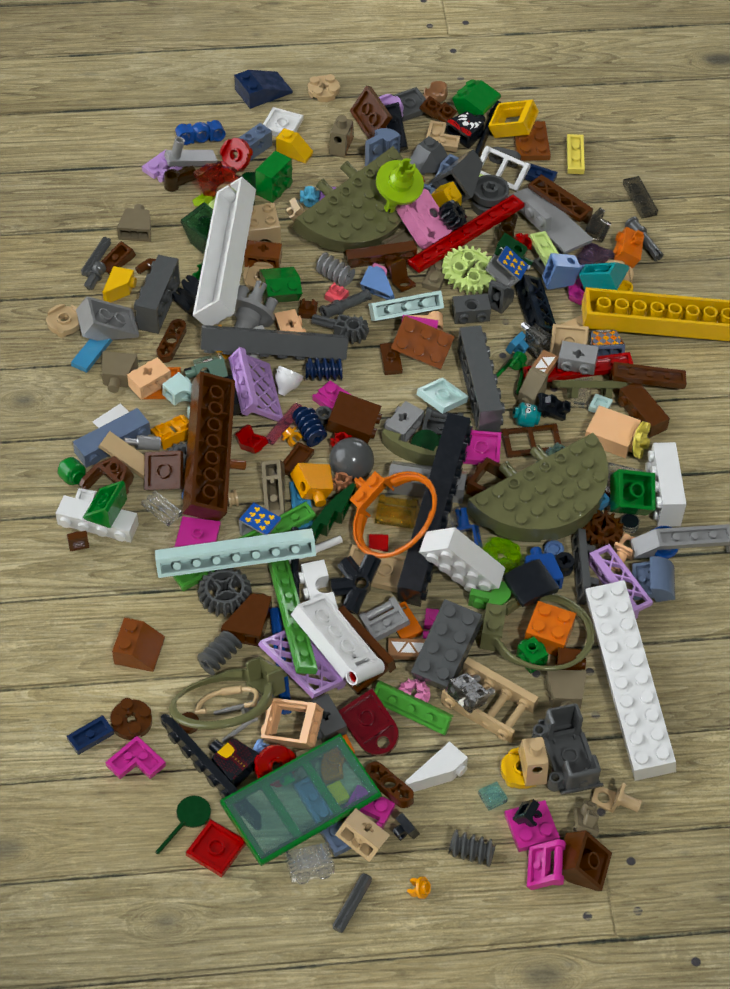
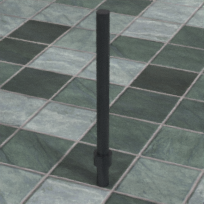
M500 101L494 104L488 114L489 119L475 150L479 158L490 133L489 122L498 103H501Z

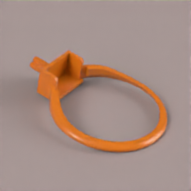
M375 471L366 481L362 477L354 479V484H356L358 490L349 499L357 507L353 522V536L358 548L364 554H371L377 558L393 557L408 550L421 539L432 523L437 507L435 487L426 476L417 472L404 471L383 478ZM411 481L423 483L431 493L432 510L429 512L428 518L419 533L407 544L391 553H377L369 549L364 542L363 534L367 519L371 516L366 511L370 504L387 486L394 491L395 489L392 486L397 487Z

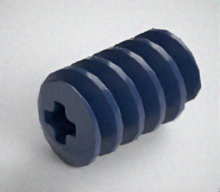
M308 358L305 372L306 381L309 376H311L312 381L315 380L316 376H318L320 381H322L323 376L326 377L327 381H329L331 376H333L334 381L340 376L342 381L343 364L341 359L338 358L335 363L334 359L330 358L329 363H327L326 358H323L320 363L319 358H316L313 363L312 359Z
M304 406L297 408L293 412L292 418L308 447L318 445L327 437V432L324 430L320 419H318L319 417L314 408Z

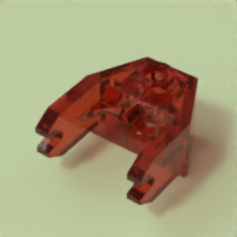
M221 162L205 164L193 172L204 196L214 197L219 185L224 182H234L240 178V176L236 175L238 173L237 169L223 166Z

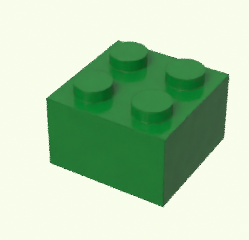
M274 151L255 170L256 195L273 203L277 198L281 197L287 188L291 187L293 183L291 158Z
M619 469L610 475V512L646 516L656 511L655 473Z

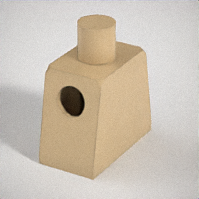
M543 737L523 739L518 753L525 787L547 784L549 763ZM537 767L538 772H533L532 770Z

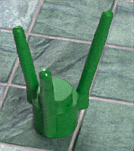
M520 351L515 352L513 357L496 373L498 378L508 367L514 370L521 369L516 390L517 395L524 378L523 367L527 366L525 364L527 356Z

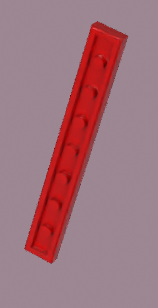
M515 195L509 196L459 229L408 259V265L418 273H421L447 256L448 251L451 252L453 248L457 250L458 246H464L524 208V202Z

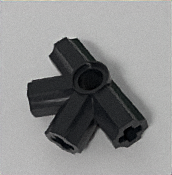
M365 553L360 567L351 555L345 557L337 565L345 577L331 579V590L334 592V596L347 595L343 605L351 614L358 615L367 593L371 590V584L381 564V560L371 554ZM361 580L367 582L364 588L356 587L357 583Z

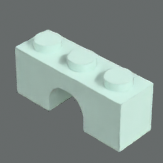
M180 372L162 384V395L174 406L182 401L191 403L192 383L189 378L183 376ZM190 406L187 407L188 419L190 417Z

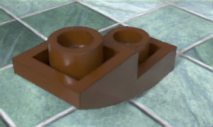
M431 96L419 108L424 113L442 122H447L458 112L446 102L440 104Z

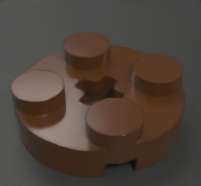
M125 698L116 705L110 716L111 726L115 734L126 740L146 735L153 723L150 707L140 700H132L130 698ZM134 716L136 721L128 723V717Z

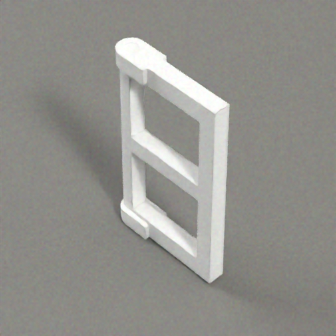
M486 146L480 157L483 165L489 153L504 158L496 173L497 176L501 177L508 161L523 166L515 184L507 182L510 189L518 192L531 164ZM483 171L480 172L483 175H490Z

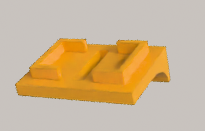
M179 415L170 421L154 426L150 430L154 436L160 437L162 448L165 450L173 446V443L178 444L180 441L188 439L189 420L184 415Z

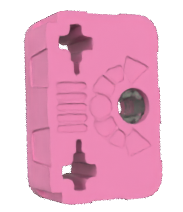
M423 189L422 194L415 202L396 207L398 215L421 249L428 248L452 231L440 220L439 206L426 189Z

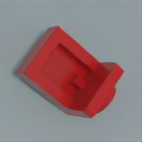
M249 424L245 425L235 434L241 449L254 454L260 452L268 444L267 438L255 434Z

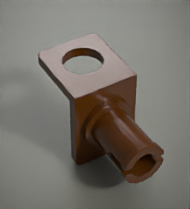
M404 258L397 261L393 259L386 261L385 268L390 271L393 286L400 292L416 287V283L408 277L406 260ZM403 283H409L407 286H400Z

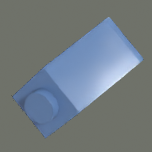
M368 266L360 283L362 290L368 289L371 294L386 300L395 299L385 271L378 266Z

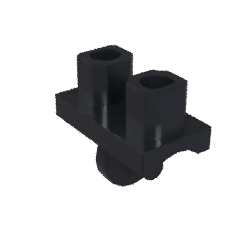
M538 394L539 405L537 411L541 412V416L545 418L551 416L560 421L566 420V414L571 411V403L569 401L558 400L557 396L553 394Z

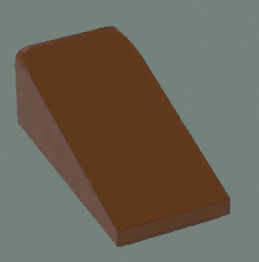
M120 241L101 262L106 266L105 272L110 275L113 266H124L136 254L132 248Z

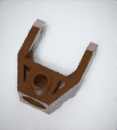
M114 456L95 464L82 477L79 483L82 489H89L104 475L112 483L123 480L126 486V494H128L134 475L128 466Z

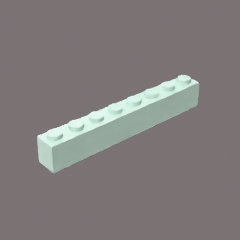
M312 528L155 550L158 578L316 556Z

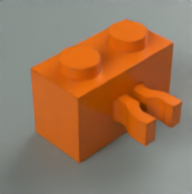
M627 226L622 232L620 231L615 238L617 242L613 251L615 253L614 260L623 261L625 265L633 269L641 260L644 233L639 230L635 231Z

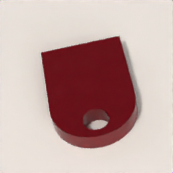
M370 689L339 710L348 729L366 753L373 756H383L390 753L396 747L399 740L398 727L373 689ZM381 738H387L389 745L386 748L378 747V741Z

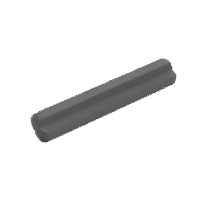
M103 237L81 269L83 276L89 277L88 273L92 270L93 264L101 260L111 245L110 238Z
M363 873L359 877L333 923L335 931L339 933L344 932L372 882L371 876Z

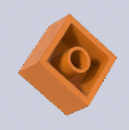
M538 601L524 639L528 640L534 636L538 642L540 641L544 644L548 654L557 656L558 647L566 648L574 627L576 613Z

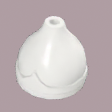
M278 366L275 375L278 394L285 396L290 391L296 389L304 376Z

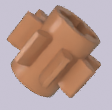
M336 472L335 478L332 477L333 491L339 494L353 483V477L348 476L345 472Z

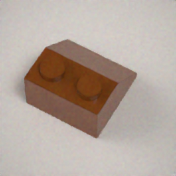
M124 617L112 650L114 664L154 672L165 636L144 621Z

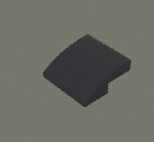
M540 559L525 563L503 575V580L522 607L536 604L540 601L541 597L558 593L559 586Z

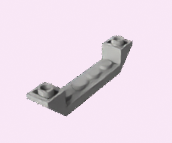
M730 524L654 529L631 539L634 558L654 556L657 550L725 546L726 552H730Z

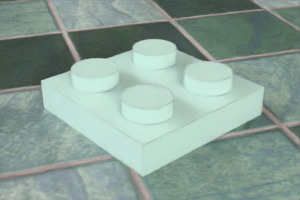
M443 377L418 388L416 394L442 414L467 403L469 398L468 395Z

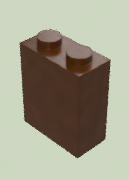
M339 391L326 430L333 433L345 432L348 436L351 435L352 437L359 438L368 444L370 438L374 439L377 429L374 426L375 423L378 425L383 414L379 412L382 406Z

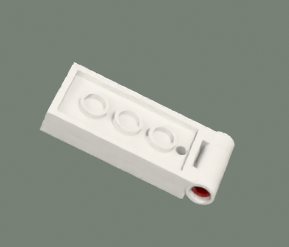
M326 594L296 606L291 616L342 679L346 678V681L353 686L384 672L385 666L383 661L374 654Z

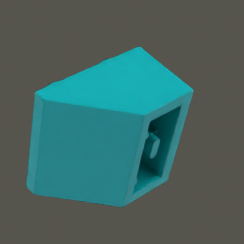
M617 262L585 264L579 277L584 289L588 287L617 290L627 274L629 266Z

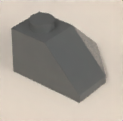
M428 136L417 145L410 157L409 163L415 164L421 175H425V173H435L436 175L440 163L448 154L441 143Z

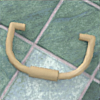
M242 685L221 688V690L204 696L198 702L194 713L196 715L206 714V708L201 709V707L207 700L215 696L242 694L243 692L254 694L253 701L244 703V707H255L259 700V692L255 688L242 687Z

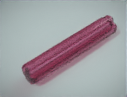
M294 403L266 436L268 444L274 445L282 433L294 421L292 414L297 408L302 407L301 404Z

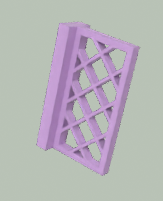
M239 347L229 357L233 379L235 380L241 413L248 416L252 412L281 422L284 418L270 364L248 356L246 350Z
M285 630L259 642L258 645L312 699L334 688L340 690L345 687L346 678L342 679L311 639L310 642L318 668L315 675H319V679L309 677V674L303 676L295 672L291 652L282 650V647L290 649L289 643L282 641L284 637L287 639ZM268 644L277 645L278 649L271 648ZM281 657L290 658L292 662L284 661ZM323 677H326L330 682L324 681ZM309 683L319 685V688L314 690Z

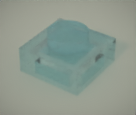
M497 781L478 791V795L488 811L506 803L508 800Z

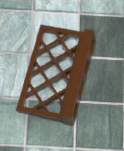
M343 605L338 610L374 654L383 661L385 666L383 673L365 680L359 687L356 685L352 686L346 682L358 695L387 671L391 673L396 669V665L390 654Z

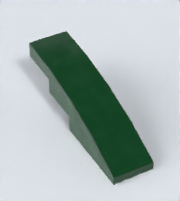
M350 484L337 494L316 517L309 528H312L315 543L320 534L328 536L334 522L342 524L352 504L349 499L356 492V484Z

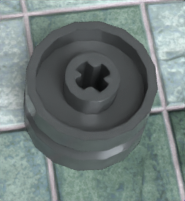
M497 175L480 176L473 197H471L472 210L477 215H481L508 198L509 185L507 181Z

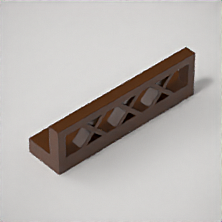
M542 174L528 184L530 190L576 221H583L586 224L591 221L592 207Z
M413 240L345 250L347 265L351 268L370 266L374 263L385 264L389 259L397 261L404 258L408 260L417 255V245H415Z
M614 362L609 374V380L678 389H685L687 385L685 370Z

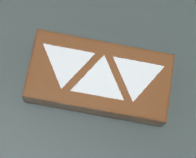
M543 350L532 366L549 376L557 365L559 356Z
M388 638V653L393 659L416 660L426 639Z

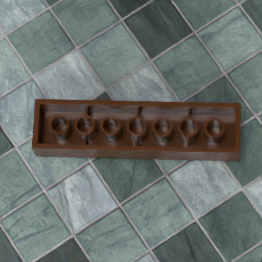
M202 371L192 381L182 514L220 521L227 514L235 380Z

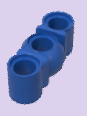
M218 120L207 121V124L197 122L193 126L191 123L179 124L175 129L177 137H182L185 140L184 145L194 144V141L203 143L208 139L210 142L213 140L221 141L226 135L221 122Z

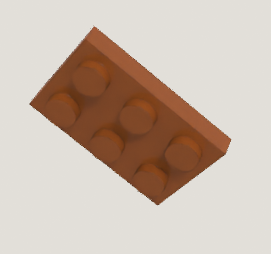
M535 121L529 135L514 136L515 149L520 153L521 161L550 160L551 154L545 121Z
M404 316L391 350L441 370L455 336Z

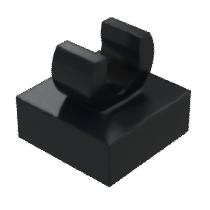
M534 799L522 802L513 820L518 825L526 823L529 827L537 826L533 816L535 818L542 817V813L537 810L540 804Z
M403 813L396 817L401 825L395 827L392 832L400 841L407 835H410L413 839L420 835Z

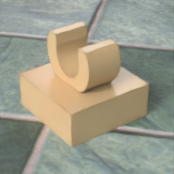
M294 197L289 201L291 207L286 210L293 221L306 211L303 205Z

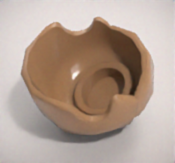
M433 81L430 88L427 89L425 87L423 96L426 99L431 96L439 103H442L448 96L447 84L442 81Z

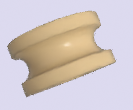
M236 489L232 492L228 491L229 508H232L233 505L239 506Z

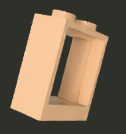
M274 698L271 706L266 710L265 723L261 727V738L269 744H280L282 746L304 749L315 748L324 709L317 703ZM282 710L306 713L300 739L276 736Z

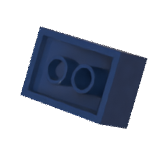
M246 70L234 75L235 90L250 109L293 93L289 85L275 71Z

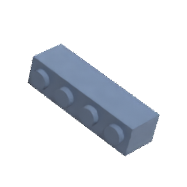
M138 408L73 441L74 453L86 468L110 456L98 448L109 431L122 440L124 438L136 439L137 435L148 436L151 434L149 421Z

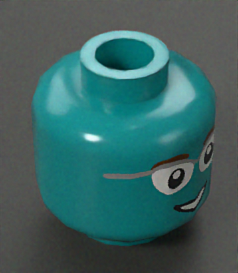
M522 402L518 407H514L512 418H515L516 425L534 427L539 424L541 412L537 411L536 405Z

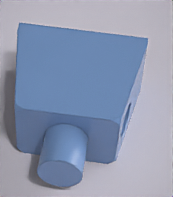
M551 253L542 275L547 290L574 285L585 264L580 265L575 255Z

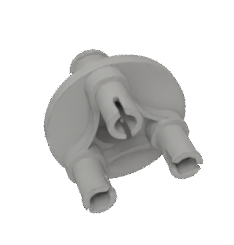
M256 281L255 287L248 298L246 296L249 288L239 285L235 312L233 314L236 317L234 327L255 328L260 325L269 327L273 324L275 320L273 312L278 301L275 298L269 297L265 306L261 304L263 293L267 287L266 283L263 282L261 288H259L261 281Z

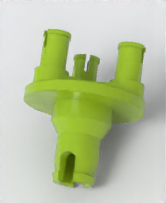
M409 158L386 162L378 170L376 186L379 193L387 200L384 206L386 212L390 209L389 213H393L396 206L415 202L423 192V177L416 168V165L409 163L411 160Z

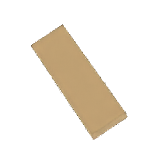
M109 431L98 448L111 457H117L131 471L144 479L145 455Z

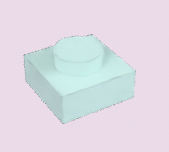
M595 394L588 411L595 413L599 405L610 409L613 400Z

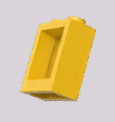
M533 99L498 103L489 122V130L494 138L529 135L539 110ZM520 116L516 122L505 123L506 118Z

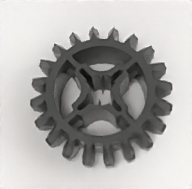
M234 568L230 570H215V572L209 571L208 576L203 575V581H200L198 589L199 601L203 604L204 609H208L210 614L215 612L217 617L221 613L225 618L228 613L232 615L252 594L251 583L247 580L246 574H241L240 569L234 572ZM235 586L240 589V593L236 592ZM211 590L214 591L215 597L210 595Z

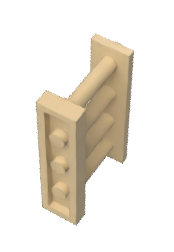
M468 657L463 665V674L465 676L462 680L478 674L481 677L479 683L482 684L478 692L493 687L500 696L487 714L476 708L480 702L474 704L473 708L466 706L465 701L459 698L464 690L460 691L459 695H454L444 689L442 691L441 703L446 708L455 710L496 734L499 739L512 743L515 730L512 727L524 710H528L531 713L535 711L539 697ZM510 700L518 706L504 724L494 717L504 703Z

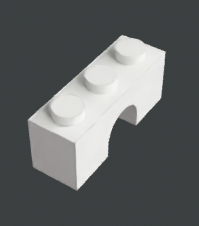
M319 560L301 564V572H298L300 584H304L302 589L304 600H311L326 594L338 609L334 592L322 593L318 591L320 588L329 586V575L325 561Z

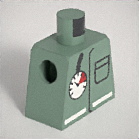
M221 352L193 360V367L184 369L185 375L189 379L196 377L202 368H207L202 372L221 377L228 376Z

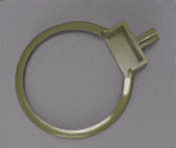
M558 594L541 597L540 601L555 602L576 613L586 628L587 642L580 654L576 656V659L563 665L540 666L523 661L513 655L500 640L503 634L505 615L508 616L521 607L518 600L513 597L503 605L486 604L485 617L479 629L482 630L480 649L498 650L506 660L522 667L542 671H556L576 665L589 654L594 644L595 631L589 615L574 601Z
M259 656L248 661L246 668L225 670L187 686L172 699L169 706L170 715L177 723L195 729H223L249 722L263 714L271 706L275 697L286 692L284 677L289 675L280 666L278 667ZM247 681V686L255 688L263 695L259 703L249 712L225 720H195L185 717L177 710V701L184 694L200 686L215 682Z

